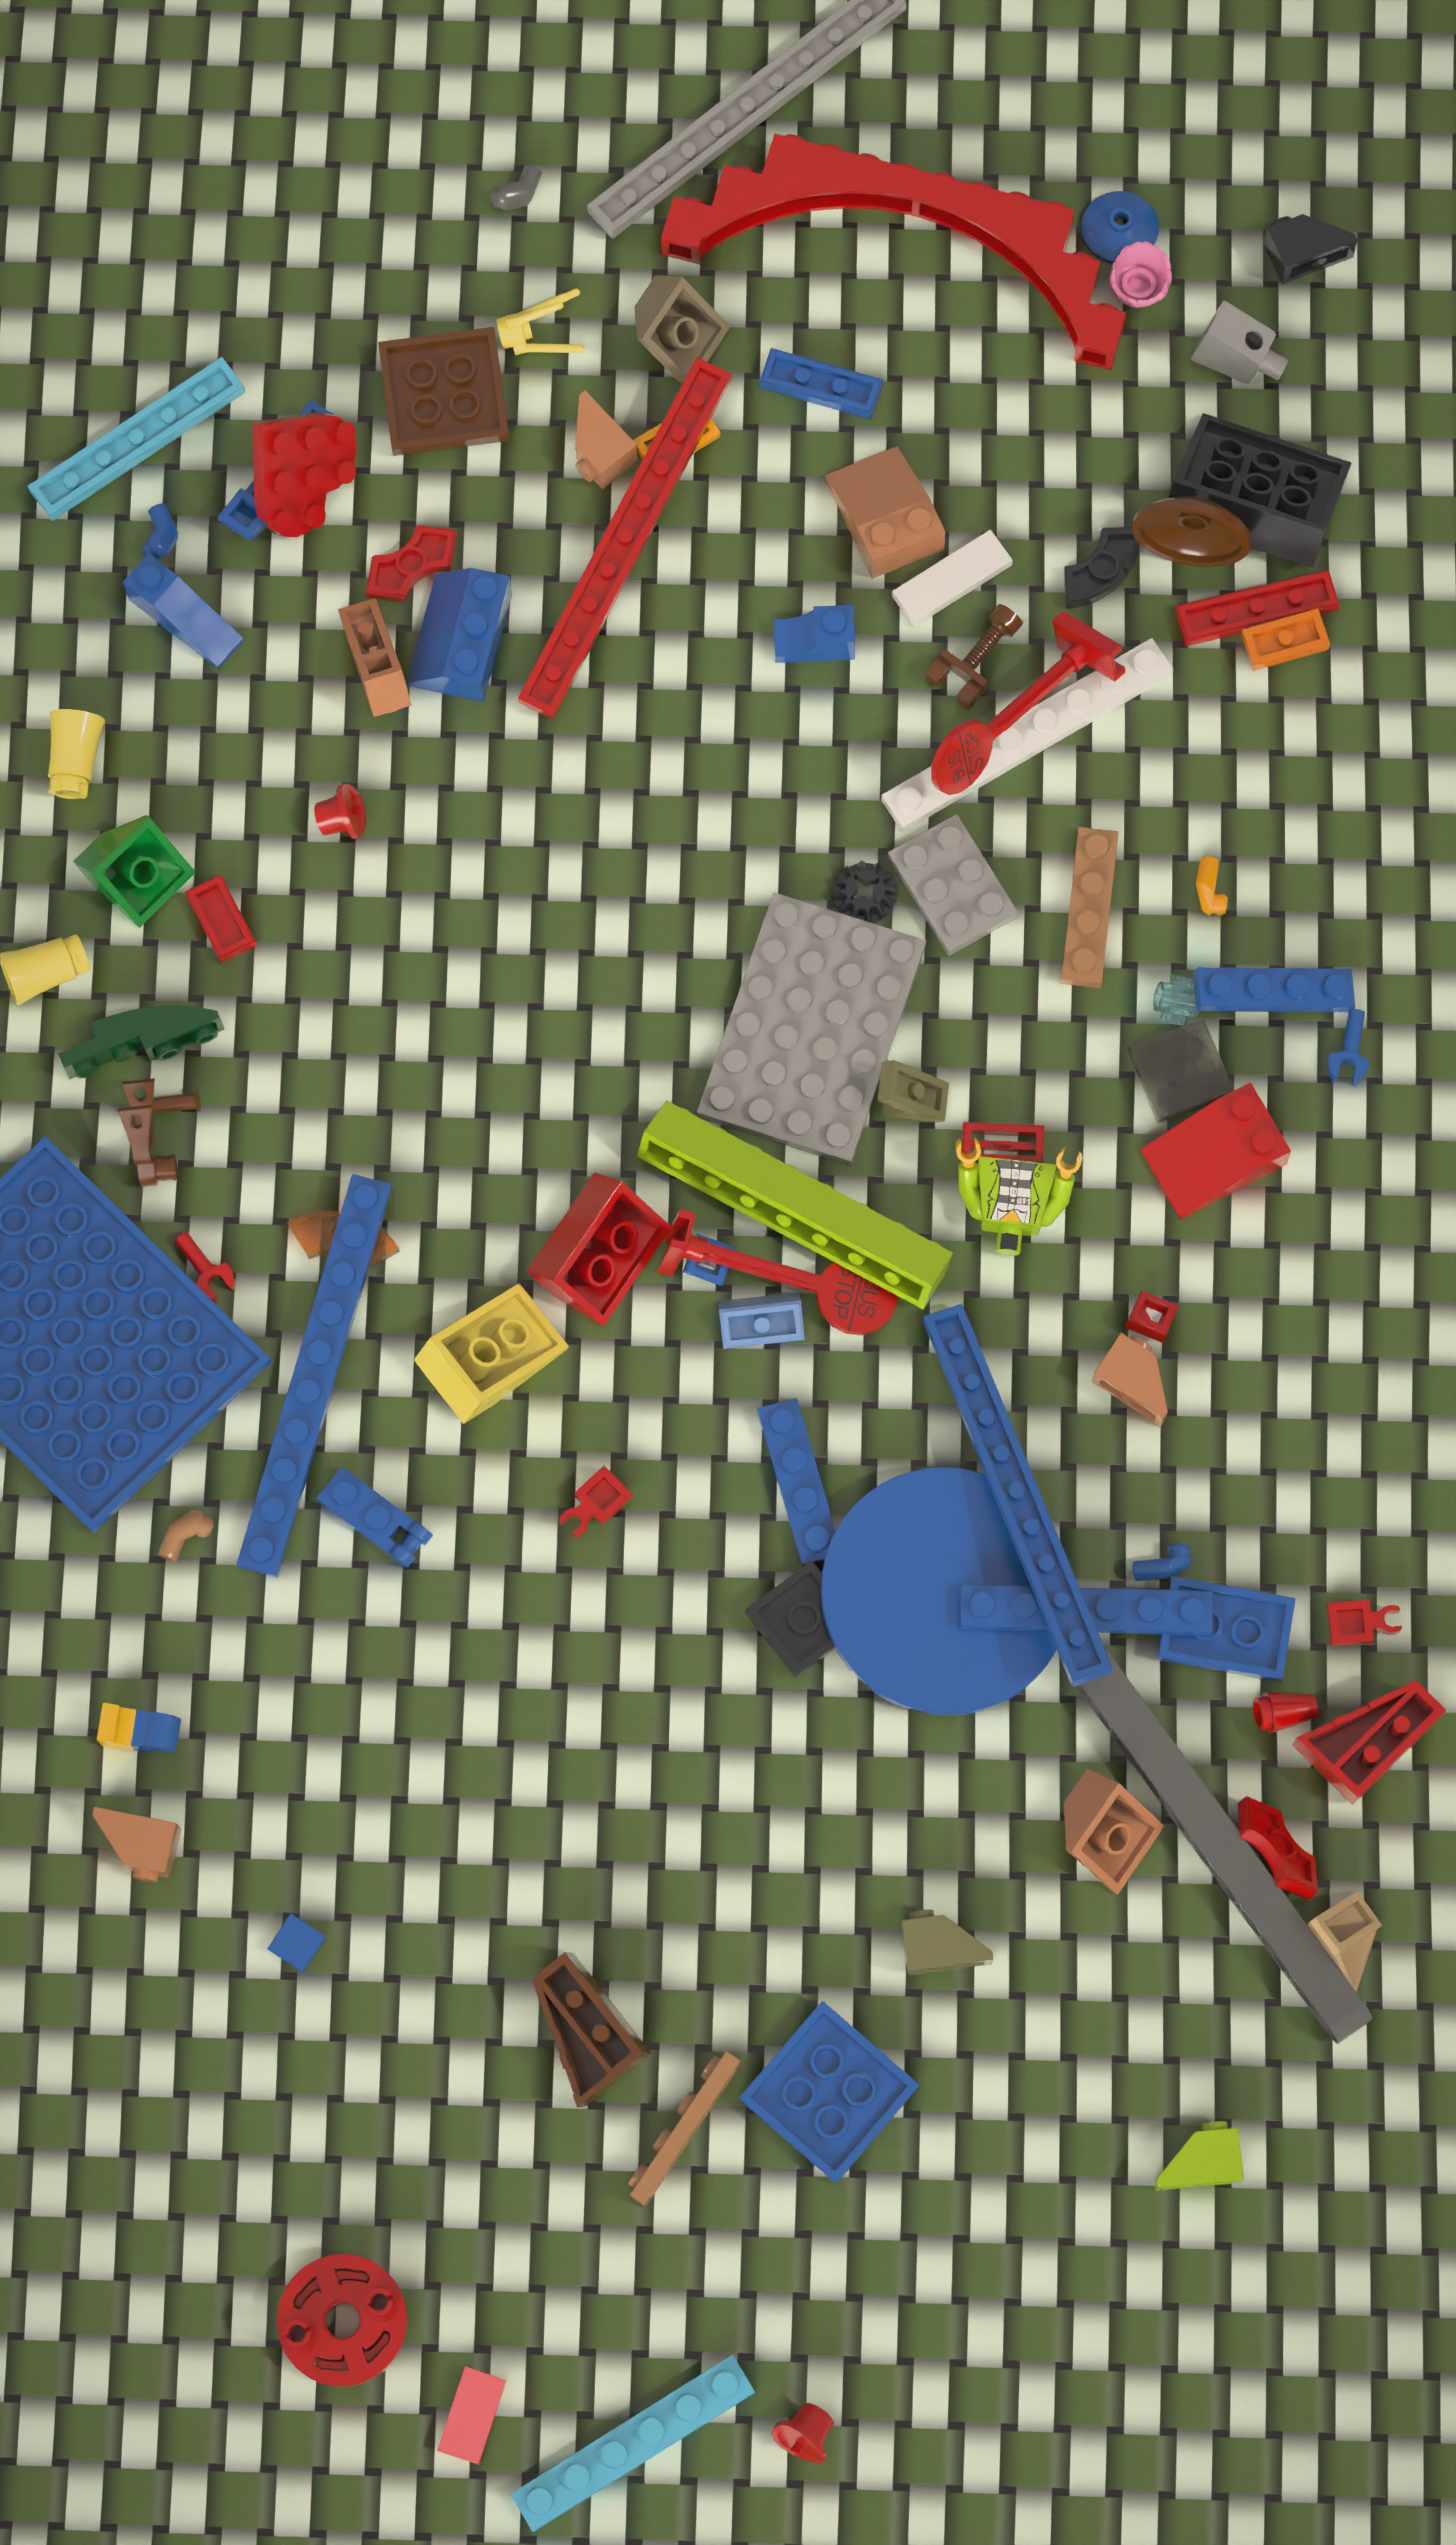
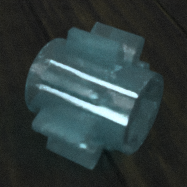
M1171 974L1170 982L1160 981L1154 993L1153 1008L1155 1011L1162 1012L1161 1020H1165V1023L1184 1026L1186 1017L1196 1018L1199 1011H1196L1195 980H1191L1187 976Z

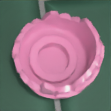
M1146 241L1143 243L1136 242L1122 249L1111 267L1112 271L1109 277L1110 288H1112L1116 297L1123 304L1133 308L1147 307L1157 303L1166 296L1172 280L1171 265L1167 255L1161 251L1159 246L1152 245Z

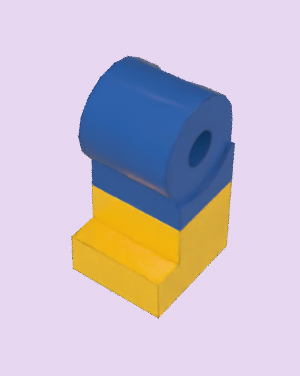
M103 1703L97 1741L103 1747L150 1753L151 1751L176 1753L181 1718L164 1713L147 1712Z

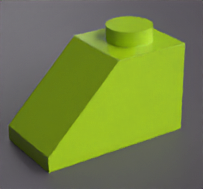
M1227 2121L1201 2124L1202 2131H1196L1155 2180V2191L1241 2183L1244 2180L1238 2128L1228 2129Z

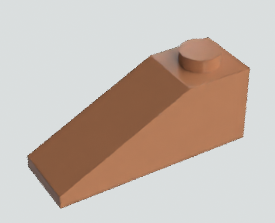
M376 598L338 609L373 717L412 706L403 672Z

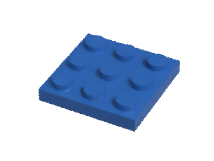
M822 2001L743 2092L739 2100L830 2180L837 2184L920 2085Z

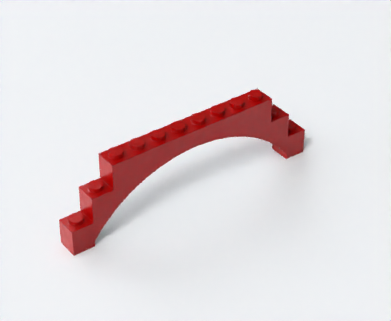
M775 133L762 174H758L746 166L731 167L724 165L712 206L706 205L702 200L693 197L685 199L673 198L661 236L662 255L695 264H700L702 255L755 226L786 216L818 210L847 208L882 210L919 217L951 228L984 245L1005 259L1028 279L1046 299L1064 325L1076 349L1074 361L1111 371L1113 369L1124 331L1126 312L1119 311L1117 307L1111 304L1100 303L1096 305L1091 303L1099 277L1100 261L1093 259L1086 253L1074 252L1071 254L1066 252L1073 228L1075 210L1068 208L1063 203L1057 201H1048L1046 203L1030 199L1028 195L1021 192L1013 191L1007 193L995 190L982 182H973L971 184L956 180L947 173L937 172L932 174L920 171L908 163L893 164L881 161L872 154L862 153L858 155L843 151L840 147L833 144L818 145L807 142L802 137L794 134L783 136Z

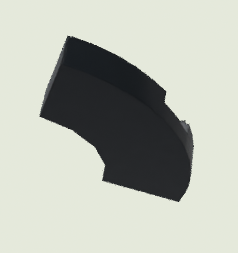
M1132 527L1102 528L1100 542L1092 555L1078 564L1064 567L1066 609L1086 606L1101 600L1118 588L1127 578L1135 564L1140 544L1133 535Z

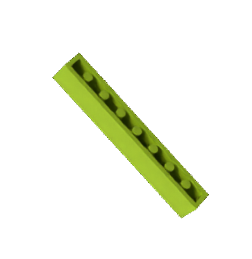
M666 1100L643 1133L637 1157L921 1309L925 1308L945 1276L953 1252L943 1248L937 1242L930 1241L907 1229L903 1224L894 1222L875 1212L867 1205L834 1190L831 1186L800 1172L794 1166L785 1164L768 1155L760 1148L736 1138L724 1129L706 1122L685 1108L678 1107Z

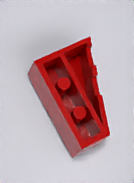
M1415 1680L1369 1702L1367 1705L1349 1714H1344L1324 1726L1297 1737L1292 1746L1353 1805L1443 1716L1446 1709Z

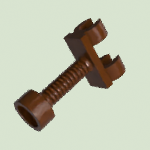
M998 604L989 615L988 619L991 622V628L986 631L962 661L944 648L940 656L933 661L925 673L927 675L926 679L936 687L945 680L950 671L967 683L957 695V698H959L957 702L967 710L972 708L981 694L987 690L988 680L974 670L1004 635L1013 637L1023 625L1020 617L1005 605Z

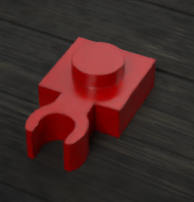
M603 1466L574 1493L575 1498L581 1504L576 1508L566 1510L560 1517V1524L563 1526L568 1519L578 1518L581 1521V1525L572 1534L574 1538H579L587 1531L588 1524L594 1517L602 1525H605L633 1498V1494Z
M1370 1600L1328 1603L1326 1606L1331 1647L1372 1644L1374 1642L1373 1631H1380L1386 1635H1395L1402 1630V1625L1392 1627L1387 1625L1384 1619L1386 1614L1399 1613L1400 1607L1396 1605L1385 1606L1376 1612H1371Z

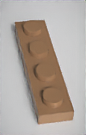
M1078 828L1061 984L1101 988L1119 831Z
M727 2051L721 2059L715 2055L701 2074V2077L706 2080L705 2084L697 2095L690 2091L678 2108L677 2113L682 2118L672 2131L666 2127L655 2142L653 2149L658 2154L649 2167L642 2163L628 2184L634 2188L630 2194L632 2199L644 2207L647 2206L741 2066V2060Z

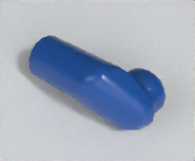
M164 503L157 504L149 509L148 513L155 529L150 535L149 540L142 546L145 557L149 553L157 560L160 557H166L178 540L177 528Z
M1184 1543L1171 1544L1167 1549L1169 1558L1134 1561L1133 1576L1135 1581L1166 1579L1189 1569L1193 1558L1189 1557L1190 1547Z

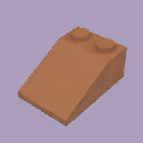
M898 446L825 475V479L871 579L944 550L945 530L928 494Z

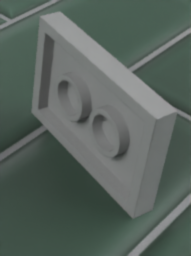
M957 814L888 852V859L948 956L1018 918V911Z

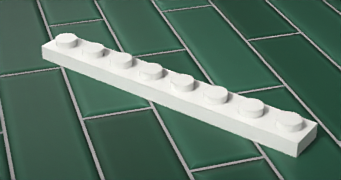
M1153 638L1114 660L1123 665L1126 671L1115 682L1098 671H1094L1032 707L993 741L991 755L983 772L970 787L961 793L947 795L937 790L931 780V767L882 794L881 801L902 832L908 830L1172 676L1173 668Z

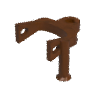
M155 1078L122 1082L130 1107L118 1108V1113L132 1148L134 1164L137 1165L141 1187L158 1186V1181L178 1180L175 1154L156 1157L155 1132L152 1115L153 1113L197 1109L201 1113L198 1089L195 1093L154 1097ZM136 1087H143L146 1091V1097L137 1098L134 1089ZM132 1114L134 1115L136 1125L131 1123L130 1116Z

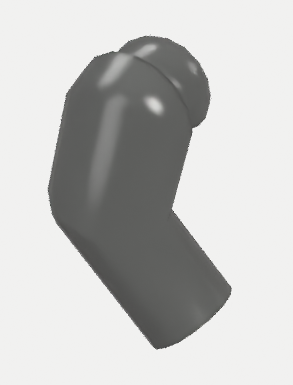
M525 165L518 182L496 187L492 190L490 195L492 205L503 210H512L529 205L541 178V170L532 165Z

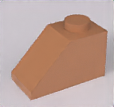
M586 390L579 394L575 442L577 463L575 466L585 480L588 482L594 480L604 489L638 461L637 444Z
M1121 1333L1095 1370L1092 1382L1161 1427L1166 1419L1168 1410L1156 1355L1151 1352L1152 1347L1142 1338L1136 1335H1132L1129 1338Z
M94 1807L92 1814L123 1864L129 1870L134 1871L133 1878L157 1883L159 1876L171 1877L181 1828L177 1823Z

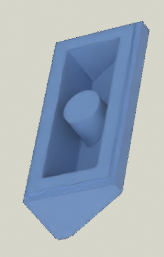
M799 1293L718 1302L723 1349L805 1340Z

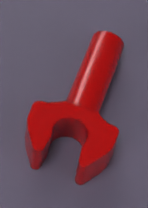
M188 1232L182 1233L175 1239L177 1246L199 1274L198 1281L195 1284L215 1304L218 1303V1299L210 1288L212 1280L222 1279L231 1291H235L234 1273L227 1263L221 1265L211 1264Z

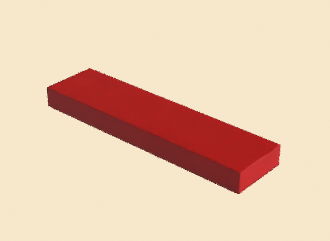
M1325 570L1177 605L1175 607V614L1184 645L1187 647L1241 634L1243 629L1317 608L1320 615L1338 611L1339 602L1330 572Z

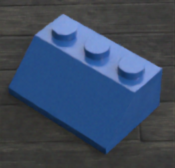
M466 568L435 575L411 664L407 686L480 702L485 701L512 597L510 576L475 568Z

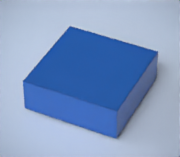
M290 1913L267 1949L304 1973L327 1937Z

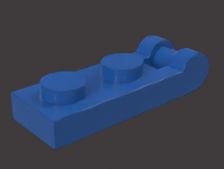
M344 1467L338 1470L316 1498L321 1505L405 1568H408L414 1561L415 1557L413 1554L421 1544L426 1545L433 1537V1534L424 1526L411 1519ZM401 1528L408 1535L399 1545L391 1539Z

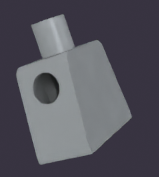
M1224 300L1207 325L1190 359L1249 384L1257 371L1278 381L1289 359L1270 350V346L1276 336L1272 329Z

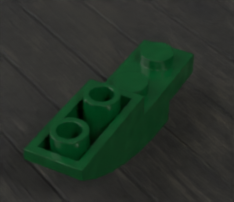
M177 1005L140 1008L110 1015L89 1023L95 1038L60 1052L58 1055L69 1079L76 1076L81 1079L92 1076L100 1070V1066L111 1061L124 1062L131 1059L137 1054V1050L145 1048L150 1061L157 1058L160 1061L173 1058L181 1052L180 1048L194 1042L198 1045L210 1042L218 1036V1032L225 1029L217 1010Z

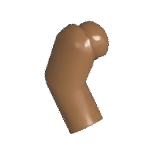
M192 1510L173 1520L168 1526L157 1555L166 1560L177 1562L186 1539L195 1534L198 1537H207L211 1533L213 1528L212 1519L204 1516L202 1511Z

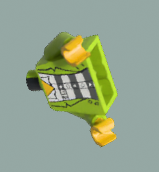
M974 1138V1151L966 1154L961 1151V1140L958 1139L955 1148L957 1157L962 1161L958 1165L959 1194L971 1217L981 1221V1230L998 1233L997 1253L1010 1256L1019 1255L1022 1235L1038 1236L1041 1227L1052 1225L1069 1204L1075 1176L1072 1173H1075L1081 1165L1083 1157L1081 1152L1079 1151L1077 1162L1069 1165L1062 1158L1065 1151L1064 1147L1057 1156L1056 1164L982 1157L980 1156L979 1141Z

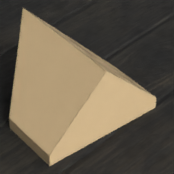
M1358 1891L1321 1913L1307 1924L1356 1992L1376 1931L1382 1926Z

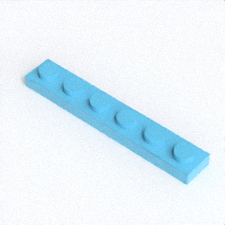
M221 357L28 485L29 491L50 520L53 521L244 394V385Z
M731 2355L511 2493V2496L532 2532H535L750 2397L755 2391L736 2359Z

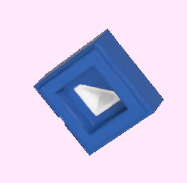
M696 1234L698 1237L707 1239V1243L731 1250L736 1249V1247ZM687 1259L683 1269V1273L719 1286L723 1285L728 1271V1267L704 1260L699 1263Z

